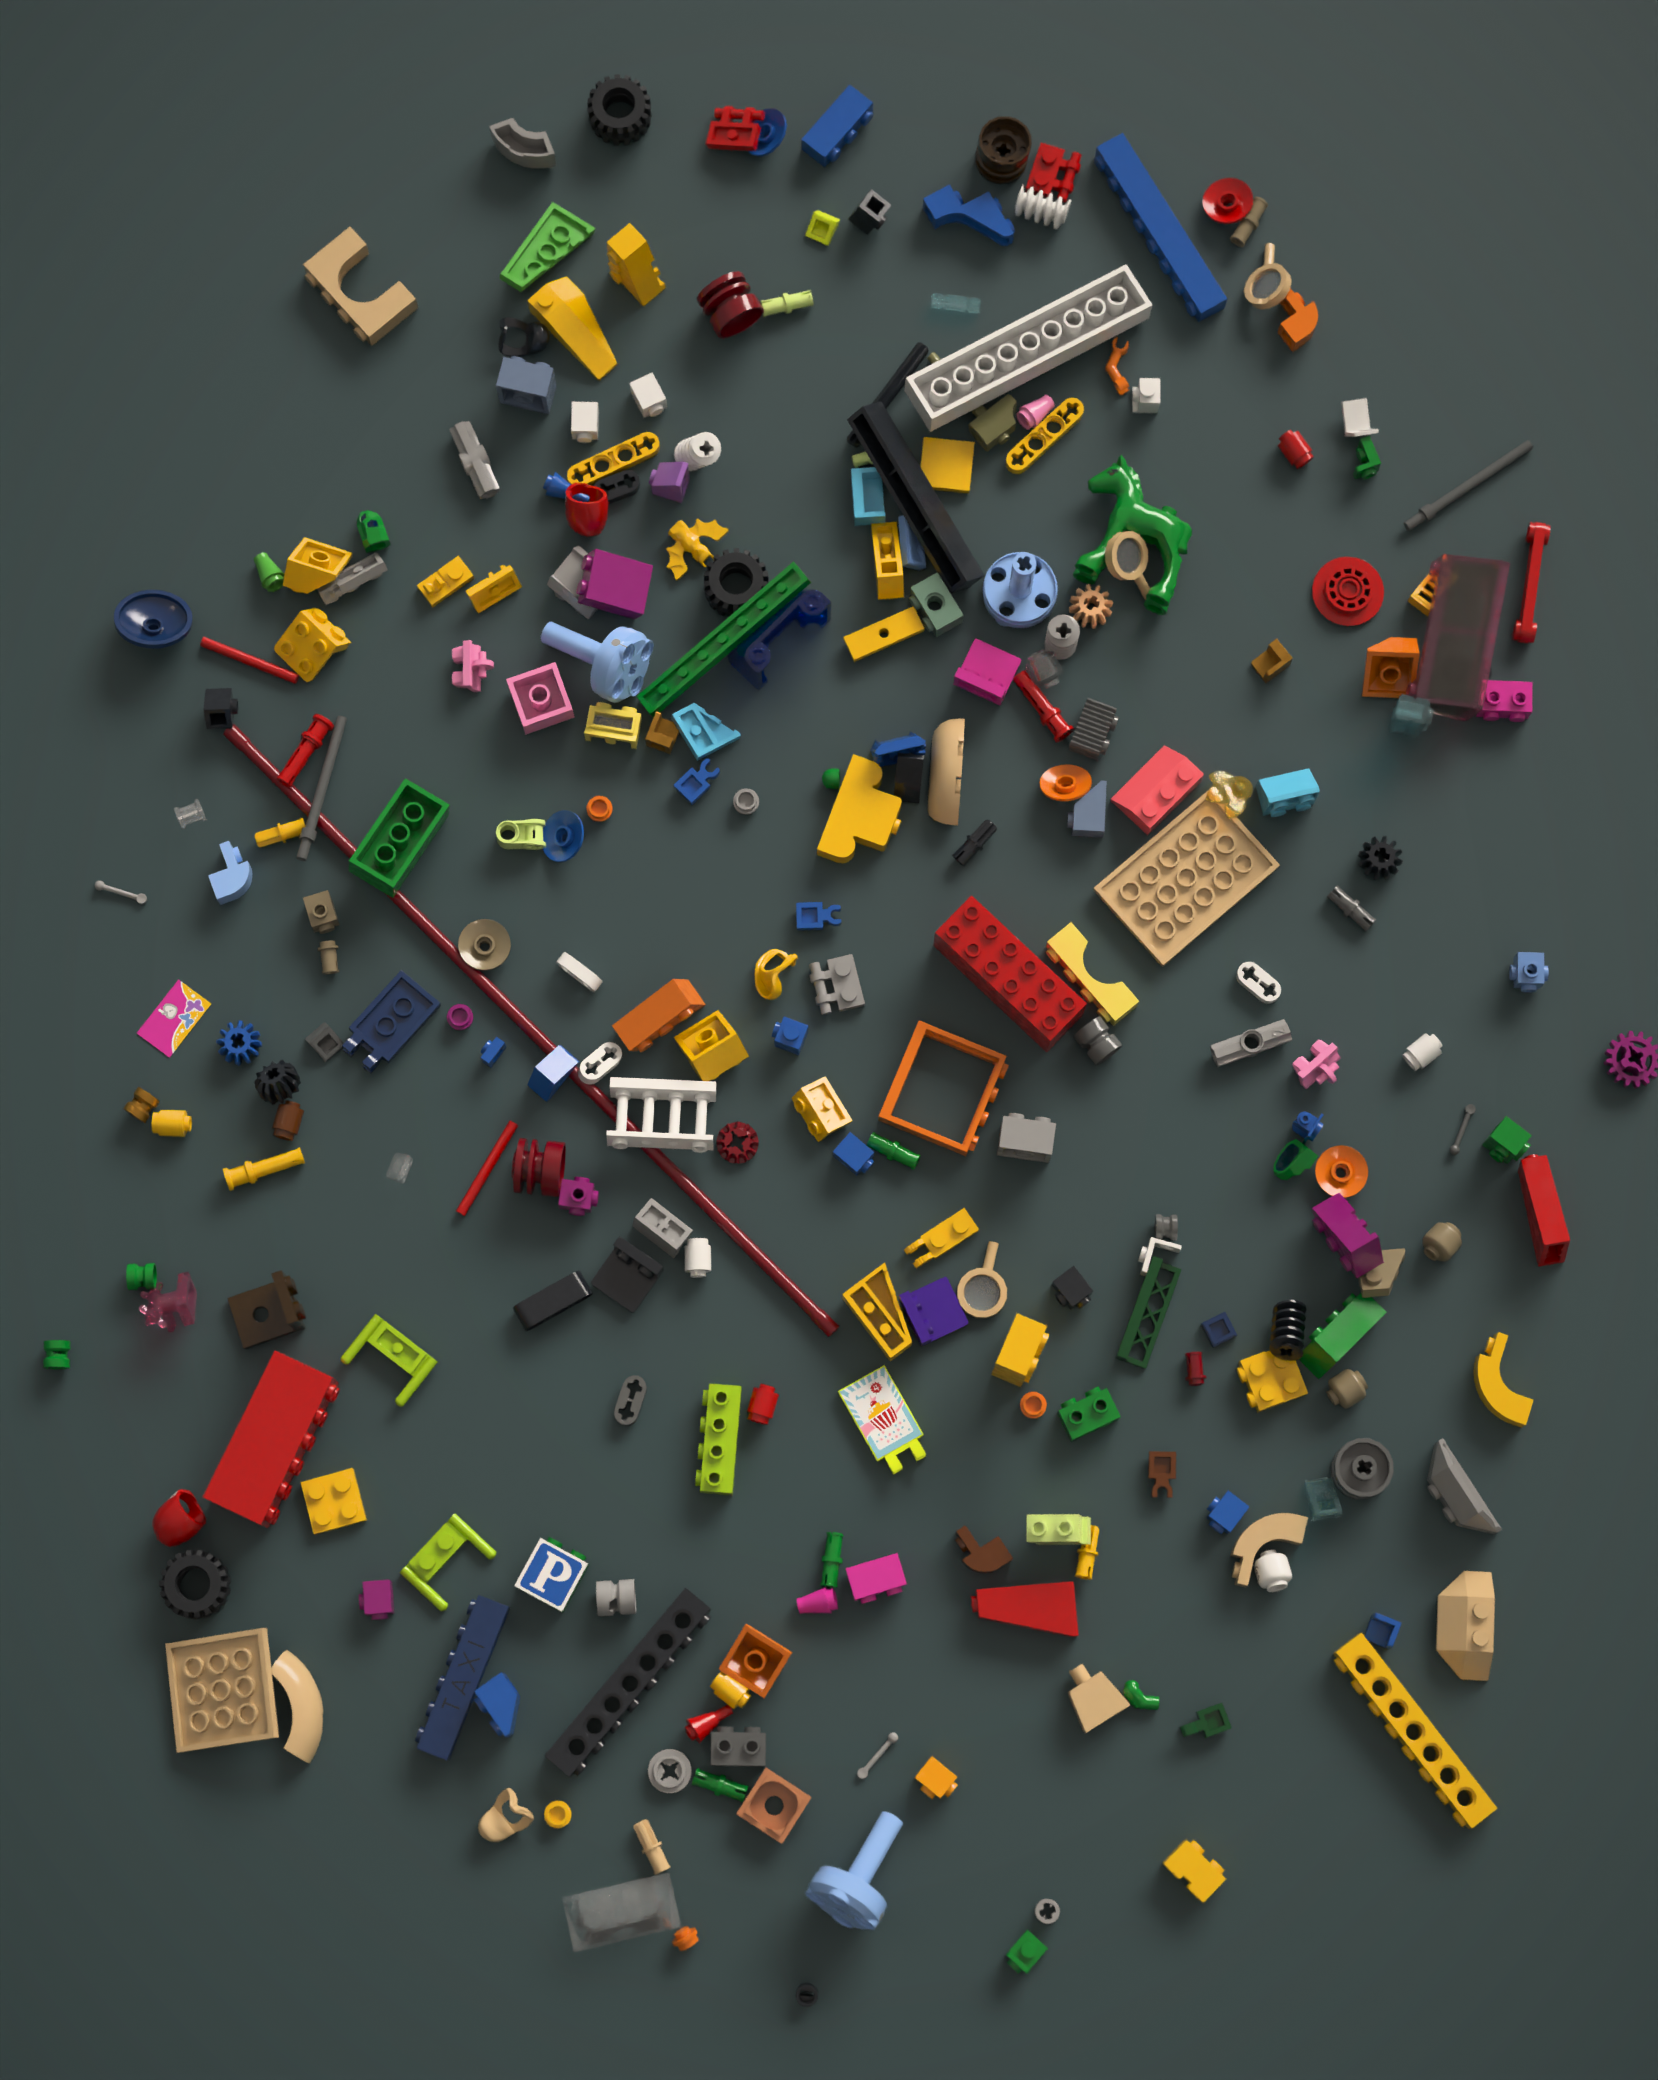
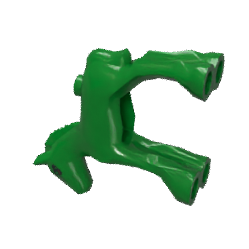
M1120 455L1117 463H1113L1109 468L1088 480V490L1093 494H1115L1117 500L1109 516L1106 535L1100 546L1096 550L1080 556L1075 564L1076 569L1073 572V577L1087 585L1095 584L1099 575L1107 566L1105 550L1108 541L1118 532L1133 531L1139 534L1145 543L1156 545L1163 559L1164 575L1159 583L1149 589L1144 607L1155 614L1165 615L1174 594L1177 575L1182 562L1179 554H1188L1187 546L1192 536V528L1188 523L1176 516L1177 511L1175 509L1163 506L1161 510L1143 502L1140 478L1132 467L1127 466L1125 458Z

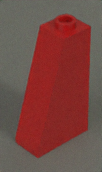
M1533 1154L1526 1156L1520 1160L1518 1174L1538 1267L1562 1263L1566 1258L1570 1237L1547 1155L1538 1156Z
M1074 1581L977 1589L975 1591L976 1596H971L972 1612H977L980 1619L1068 1637L1079 1636Z

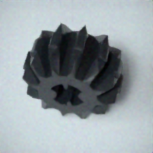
M1374 836L1371 839V844L1364 842L1362 845L1364 850L1359 851L1358 857L1364 859L1359 862V867H1368L1364 873L1365 876L1373 872L1374 880H1378L1380 874H1382L1385 880H1388L1390 873L1397 874L1399 870L1396 866H1401L1403 860L1398 858L1402 854V850L1393 849L1397 843L1396 841H1392L1389 845L1387 844L1386 836L1382 837L1381 842ZM1378 854H1382L1383 863L1378 862Z
M283 1059L277 1064L272 1061L268 1067L263 1066V1071L256 1073L257 1079L254 1081L255 1088L261 1099L265 1102H270L272 1105L278 1101L283 1104L287 1098L292 1099V1094L299 1091L298 1086L301 1084L300 1076L291 1063H285Z

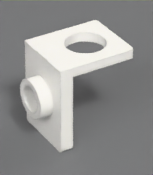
M1366 398L1341 402L1345 436L1356 437L1379 433L1378 429H1370Z
M1151 1237L1148 1246H1142L1138 1262L1143 1263L1140 1275L1145 1276L1154 1246L1176 1253L1180 1252L1182 1246Z

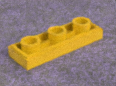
M913 606L843 637V640L853 661L856 662L924 632V626ZM885 632L888 634V636L886 638H882L879 634Z

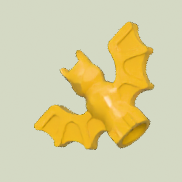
M696 519V523L692 528H688L682 520L678 521L668 532L676 543L672 547L666 548L670 554L667 568L672 570L675 580L678 581L688 572L684 562L685 551L690 552L692 557L706 568L707 566L704 562L710 557L714 560V556L705 545L700 543L699 538L709 537L716 542L720 541L728 533V528L721 527L716 520L704 523Z

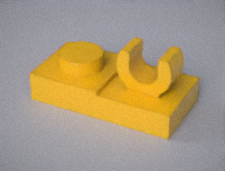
M457 556L419 583L417 588L433 608L473 580L474 575L462 559Z
M501 565L499 572L494 575L490 572L489 578L466 590L478 614L522 587L510 565L507 567Z

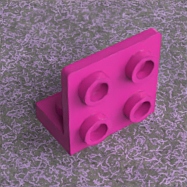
M975 639L962 667L958 668L954 676L953 685L1000 706L1021 664V659Z

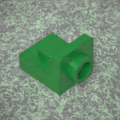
M1367 436L1360 439L1358 449H1356L1359 462L1364 464L1355 468L1353 473L1355 479L1362 477L1365 480L1375 476L1381 465L1371 437Z
M1026 1930L1005 1954L1010 1958L1007 1964L1018 1974L1022 1970L1027 1974L1048 1948L1031 1932Z

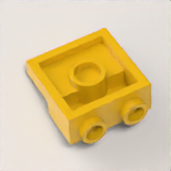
M1269 1350L1238 1362L1240 1367L1236 1368L1241 1383L1246 1382L1249 1390L1246 1393L1247 1400L1251 1408H1256L1257 1413L1308 1394L1296 1360L1285 1361L1279 1359Z

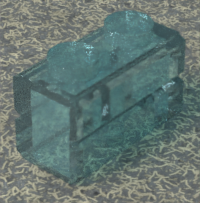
M1404 694L1399 696L1392 710L1389 725L1390 733L1400 735L1405 733V736L1417 738L1422 731H1427L1434 709L1429 708V700L1418 697L1415 700L1413 696Z

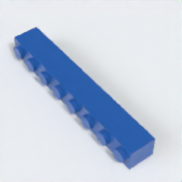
M1121 133L1097 146L1094 158L1099 171H1104L1108 177L1107 183L1113 192L1116 191L1121 198L1120 204L1126 213L1130 212L1137 232L1143 233L1147 239L1146 245L1152 254H1156L1160 260L1159 266L1165 275L1169 274L1173 281V289L1178 296L1182 295L1186 302L1185 307L1190 316H1195L1197 321L1200 322L1224 309L1227 297L1124 134Z

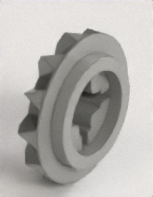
M674 1749L658 1752L651 1759L648 1766L650 1782L657 1790L664 1793H675L682 1790L691 1778V1764L688 1758L680 1751ZM661 1762L668 1766L678 1762L675 1773L679 1780L669 1776L662 1781L661 1778L665 1770Z

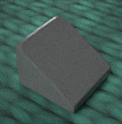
M325 1022L305 1038L325 1062L338 1052L344 1044Z

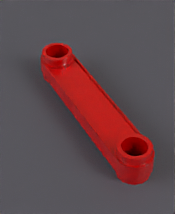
M1529 522L1526 543H1530L1520 620L1515 621L1512 640L1526 644L1534 643L1537 623L1533 622L1542 551L1543 545L1547 546L1551 529L1550 525L1541 522Z

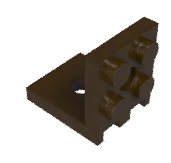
M282 1270L271 1273L274 1282L227 1298L244 1349L306 1328L303 1320L307 1319L304 1308L294 1296L298 1294L295 1281ZM259 1308H266L269 1312V1316L264 1322H257L254 1318L255 1311Z

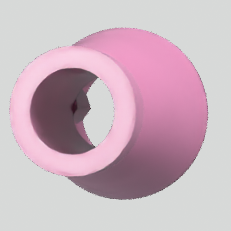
M1044 395L1040 399L1021 406L1016 417L1019 423L1029 430L1030 428H1035L1048 412L1055 407V404L1051 397Z

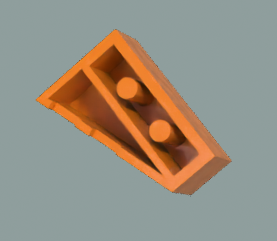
M672 979L618 1020L612 1027L629 1051L643 1052L653 1045V1040L668 1034L674 1026L689 1018L706 1004L688 979Z

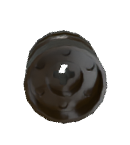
M999 116L989 120L982 127L975 153V164L979 173L984 178L996 184H1008L1016 181L1024 173L1032 146L1031 134L1027 126L1020 120L1010 116Z

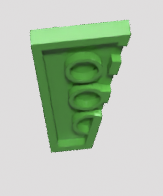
M552 202L501 272L499 279L522 292L591 237L596 228Z

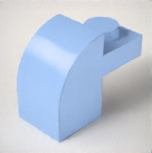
M229 841L219 844L228 868L208 875L220 905L244 895L249 889L253 877L249 862L246 861L239 864V862L243 861L238 847L233 848Z

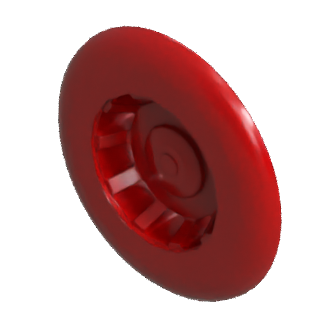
M1340 557L1329 561L1318 571L1313 581L1312 595L1317 609L1325 618L1339 625L1354 626L1370 620L1379 611L1384 598V586L1378 572L1366 561L1355 557ZM1329 584H1334V587L1329 588ZM1360 600L1363 602L1361 605L1358 604Z

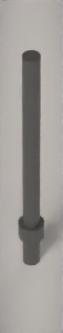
M1529 440L1525 441L1431 505L1426 504L1418 510L1419 513L1404 522L1405 528L1410 531L1422 522L1430 521L1436 517L1437 512L1532 450L1533 445Z
M337 716L306 826L301 830L299 837L301 843L296 857L300 861H307L311 843H314L317 831L315 829L347 722V718L344 716Z

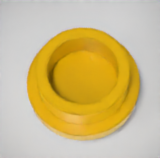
M553 1801L545 1808V1821L553 1828L565 1827L571 1820V1809L563 1801Z

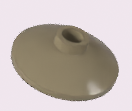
M479 919L471 922L462 930L459 936L458 949L460 956L467 965L477 970L487 971L495 969L505 962L510 953L511 941L508 932L501 924L490 919ZM487 943L490 948L487 951H482L480 945Z

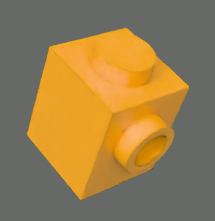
M932 1756L915 1776V1779L922 1784L920 1790L931 1799L935 1796L941 1799L943 1795L948 1798L958 1786L954 1782L957 1776Z

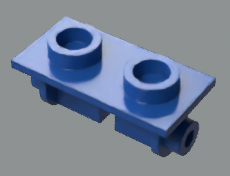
M1309 1112L1299 1113L1292 1124V1129L1296 1134L1304 1138L1302 1144H1305L1308 1139L1313 1142L1324 1125L1320 1122L1324 1114L1321 1113L1319 1118H1316Z

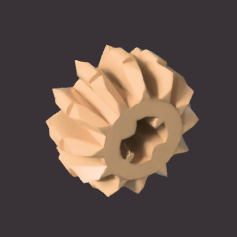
M1089 584L1086 585L1085 592L1078 588L1076 590L1077 596H1071L1070 602L1073 605L1069 607V612L1076 613L1073 616L1076 621L1082 619L1081 627L1083 628L1089 622L1094 629L1097 626V621L1104 625L1106 623L1105 617H1111L1112 611L1109 608L1113 606V601L1107 600L1109 596L1108 591L1100 594L1101 587L1099 585L1095 587V591L1091 590ZM1090 603L1095 604L1092 610L1087 609Z

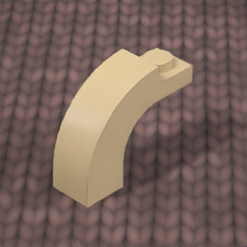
M1279 1513L1263 1517L1247 1527L1236 1540L1230 1555L1241 1558L1240 1563L1235 1562L1232 1572V1578H1236L1235 1585L1248 1586L1255 1555L1263 1544L1270 1541H1283L1301 1545L1308 1517L1291 1513Z

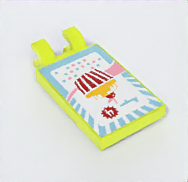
M885 1365L838 1391L876 1461L885 1459L893 1475L903 1470V1466L896 1455L909 1448L916 1461L926 1457L923 1447L917 1440L923 1437L924 1434Z

